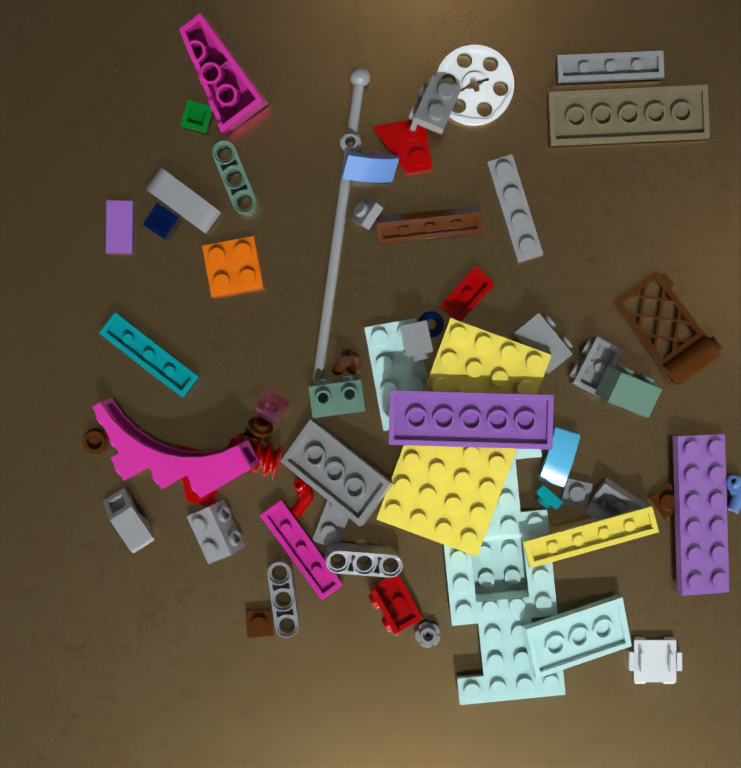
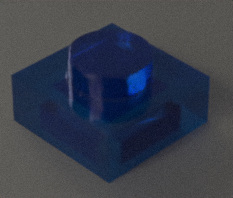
M156 203L142 225L166 240L180 220V217Z

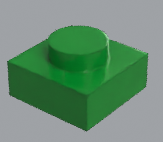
M187 99L180 125L181 127L207 134L213 111L209 105Z

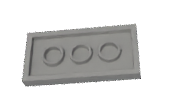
M313 419L309 420L280 461L358 526L365 524L394 484Z

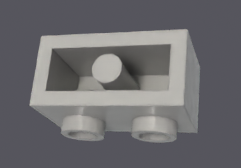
M537 313L515 331L514 334L523 345L551 354L546 373L549 374L573 355L569 350L573 345L564 334L558 337L553 330L556 325L547 314L541 316L540 313Z

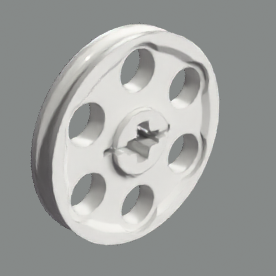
M466 45L455 49L445 57L437 70L436 77L442 78L445 75H451L456 80L455 85L462 87L461 90L465 89L460 91L457 99L464 101L466 109L462 113L452 111L450 118L458 123L469 126L490 123L506 110L512 99L514 77L511 67L499 52L490 47ZM459 55H469L472 64L467 68L460 67L457 64ZM486 58H494L497 61L498 67L495 71L485 70L483 61ZM471 79H474L475 82H482L477 92L473 88H467L470 85ZM497 82H503L507 85L508 92L503 96H498L493 91V85ZM480 103H488L491 106L492 112L489 116L482 117L478 114L477 106Z

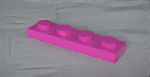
M282 499L260 514V517L321 600H324L343 586L337 574L328 569L324 556Z

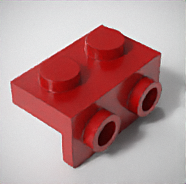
M400 575L390 578L386 577L370 586L371 594L368 597L375 609H381L384 615L381 621L387 632L393 631L394 635L397 636L400 634V631L423 619Z

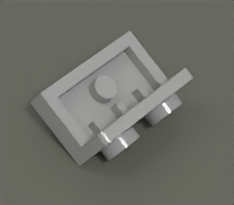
M432 75L429 84L423 83L418 95V98L422 99L420 104H414L408 119L413 120L410 130L415 132L417 125L442 135L462 87Z
M598 335L594 336L593 339L588 338L581 351L584 353L581 362H576L569 376L573 377L570 383L597 396L595 392L607 366L615 368L624 350L603 340Z
M606 478L591 496L585 513L596 521L650 505Z
M224 500L187 516L208 564L228 557L245 547L242 535L238 531L231 516V511Z

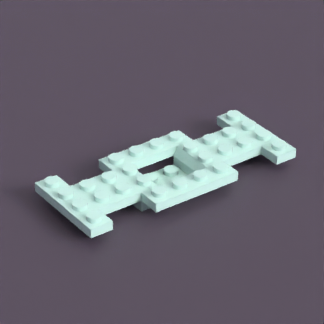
M541 449L516 450L477 557L444 545L451 624L456 626L478 623L483 674L457 677L460 705L566 695L563 670L537 679L532 675L522 627L532 623L531 618L558 614L553 563L530 568L525 551L523 558L524 547L522 548V539L524 541L549 534L547 509L520 510L515 459L542 457Z

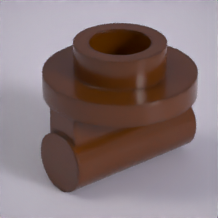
M350 349L342 351L341 359L332 368L333 374L338 376L345 370L351 375L357 374L361 365L360 357Z
M253 417L248 421L244 436H252V439L256 441L260 439L262 443L268 445L274 429L273 424L265 417Z

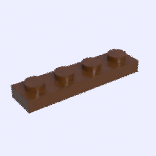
M472 206L379 216L376 219L378 244L483 233L482 207Z

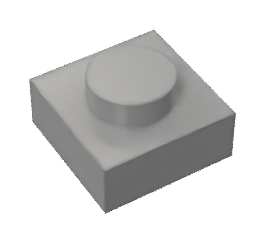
M364 197L355 206L350 220L369 230L383 210V207Z
M567 478L561 496L562 504L586 510L593 484Z

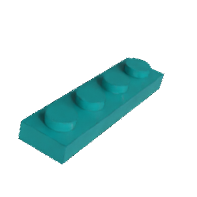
M116 312L99 332L104 338L182 398L185 397L199 379L197 374Z

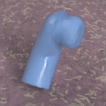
M731 474L726 479V485L731 495L727 510L739 514L741 510V476Z

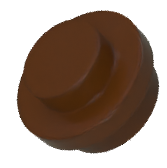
M93 428L84 434L82 444L87 452L100 454L108 448L109 438L104 430Z

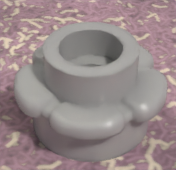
M423 622L418 626V630L415 631V639L420 642L422 647L430 648L431 645L439 643L441 638L439 635L440 629L435 623ZM429 632L431 635L426 637L425 634Z

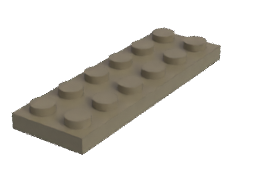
M708 85L548 92L550 146L701 140L710 138Z

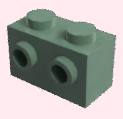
M608 365L595 394L609 403L649 418L662 391L661 388L653 384L655 379L640 373L639 377L633 375L635 371L623 365H620L618 369Z
M355 375L340 377V382L331 384L329 379L314 380V386L308 387L313 418L366 411L362 380H356Z

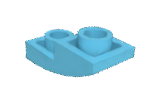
M559 426L554 427L552 450H547L538 475L539 480L562 487L565 486L580 439L579 432Z

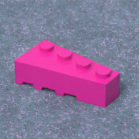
M199 13L179 29L199 75L198 78L208 97L210 107L217 119L220 132L228 135L265 107L268 101L207 17Z

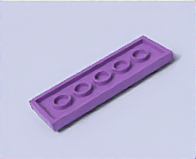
M390 390L389 445L552 450L554 395Z
M725 434L673 436L677 595L687 596L729 592Z

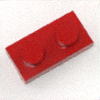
M475 266L440 306L455 320L461 322L495 283Z

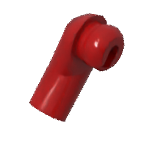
M298 478L293 483L298 500L291 507L290 511L300 518L312 503L314 495L312 487L301 478Z

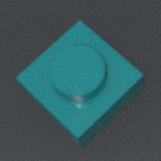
M541 483L534 490L539 495L535 500L547 510L550 506L557 510L563 503Z

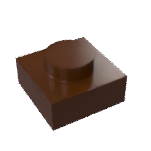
M668 483L648 497L663 520L675 513L674 487L671 483Z
M272 608L246 610L247 638L274 636Z

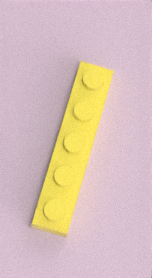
M646 506L522 541L528 566L533 568L659 532L653 507Z

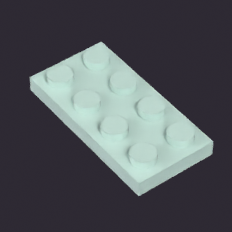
M416 318L364 327L383 431L389 430L390 390L424 391L427 383L424 360L413 362L412 357L406 358L400 331L401 325L416 323Z
M618 594L522 626L532 675L536 679L632 646L623 597Z

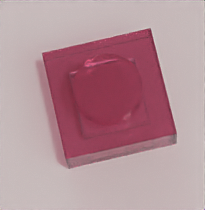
M266 390L253 412L276 425L290 402Z

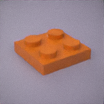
M254 236L202 245L212 298L264 289Z

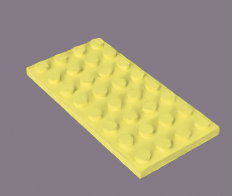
M450 318L424 391L537 394L551 354ZM403 445L391 478V482L394 484L384 497L377 520L477 557L517 449Z

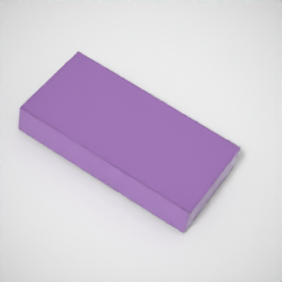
M106 200L107 254L134 253V201Z

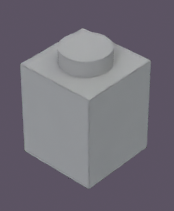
M427 320L401 325L400 331L406 358L412 357L413 362L428 359L427 353L433 352Z

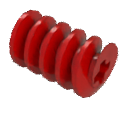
M241 432L235 438H231L227 448L243 442ZM249 436L246 440H248L261 462L252 468V472L257 473L262 468V476L266 477L272 471L273 480L281 461L282 447H278L275 452H272L271 443L263 449L262 440L259 439L255 445H252V436Z

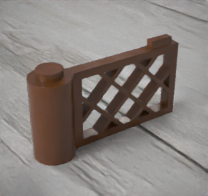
M657 271L615 301L614 304L661 365L669 380L678 387L721 356L719 350L722 347L713 336L709 338L704 334L671 290L674 284L666 273L660 275ZM654 280L662 288L661 298L646 296L647 285ZM641 289H643L642 295L636 294ZM665 293L670 299H664ZM630 297L641 299L640 312H628L623 302ZM645 300L660 302L658 316L643 314ZM663 303H670L676 306L678 309L676 319L662 317ZM681 314L686 321L680 320ZM633 317H639L638 324ZM642 318L657 320L655 335L643 332L641 329ZM661 321L676 323L674 338L659 335ZM679 324L690 325L696 335L689 340L677 338ZM649 338H654V344H652ZM658 339L673 341L671 353L664 358L657 350ZM677 342L684 343L676 349Z

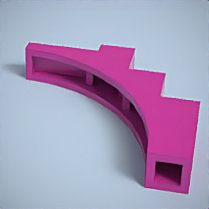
M113 398L99 402L92 407L97 421L104 427L109 436V442L118 451V454L111 457V460L114 463L115 471L124 481L149 467L153 480L159 484L161 489H164L187 475L192 490L202 498L261 463L248 440L233 447L212 452H192L177 449L154 440L138 429L122 413Z

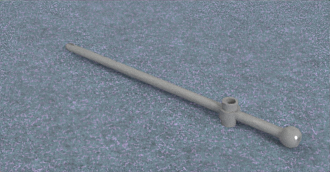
M354 68L350 73V81L354 86L347 133L340 140V146L344 151L342 171L348 150L358 152L361 148V139L357 133L364 86H367L371 79L369 71L363 68ZM350 139L356 142L352 147L346 145V142ZM342 171L312 377L313 382L316 380L318 368L321 370L319 380L323 379L351 183V180L342 179Z

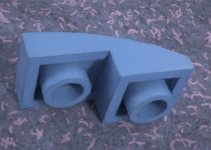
M348 150L342 171V179L373 183L393 182L399 156L376 151L369 155Z

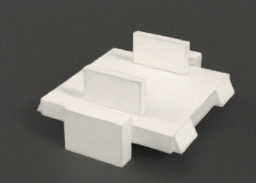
M635 637L633 639V650H627V669L633 671V681L635 684H645L646 682L674 684L676 682V671H682V652L676 650V639L674 637H664V639Z

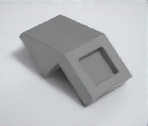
M125 487L103 500L110 522L132 553L137 552L155 540L148 520L137 511L131 494Z

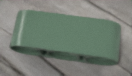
M226 140L219 141L214 145L212 154L231 203L240 215L251 216L258 208V201L238 151L231 142ZM223 148H230L232 150L230 159L225 161L219 159V152ZM238 172L242 174V181L238 185H231L229 183V176L232 173ZM243 197H250L252 199L251 207L246 210L240 209L238 205L239 200Z

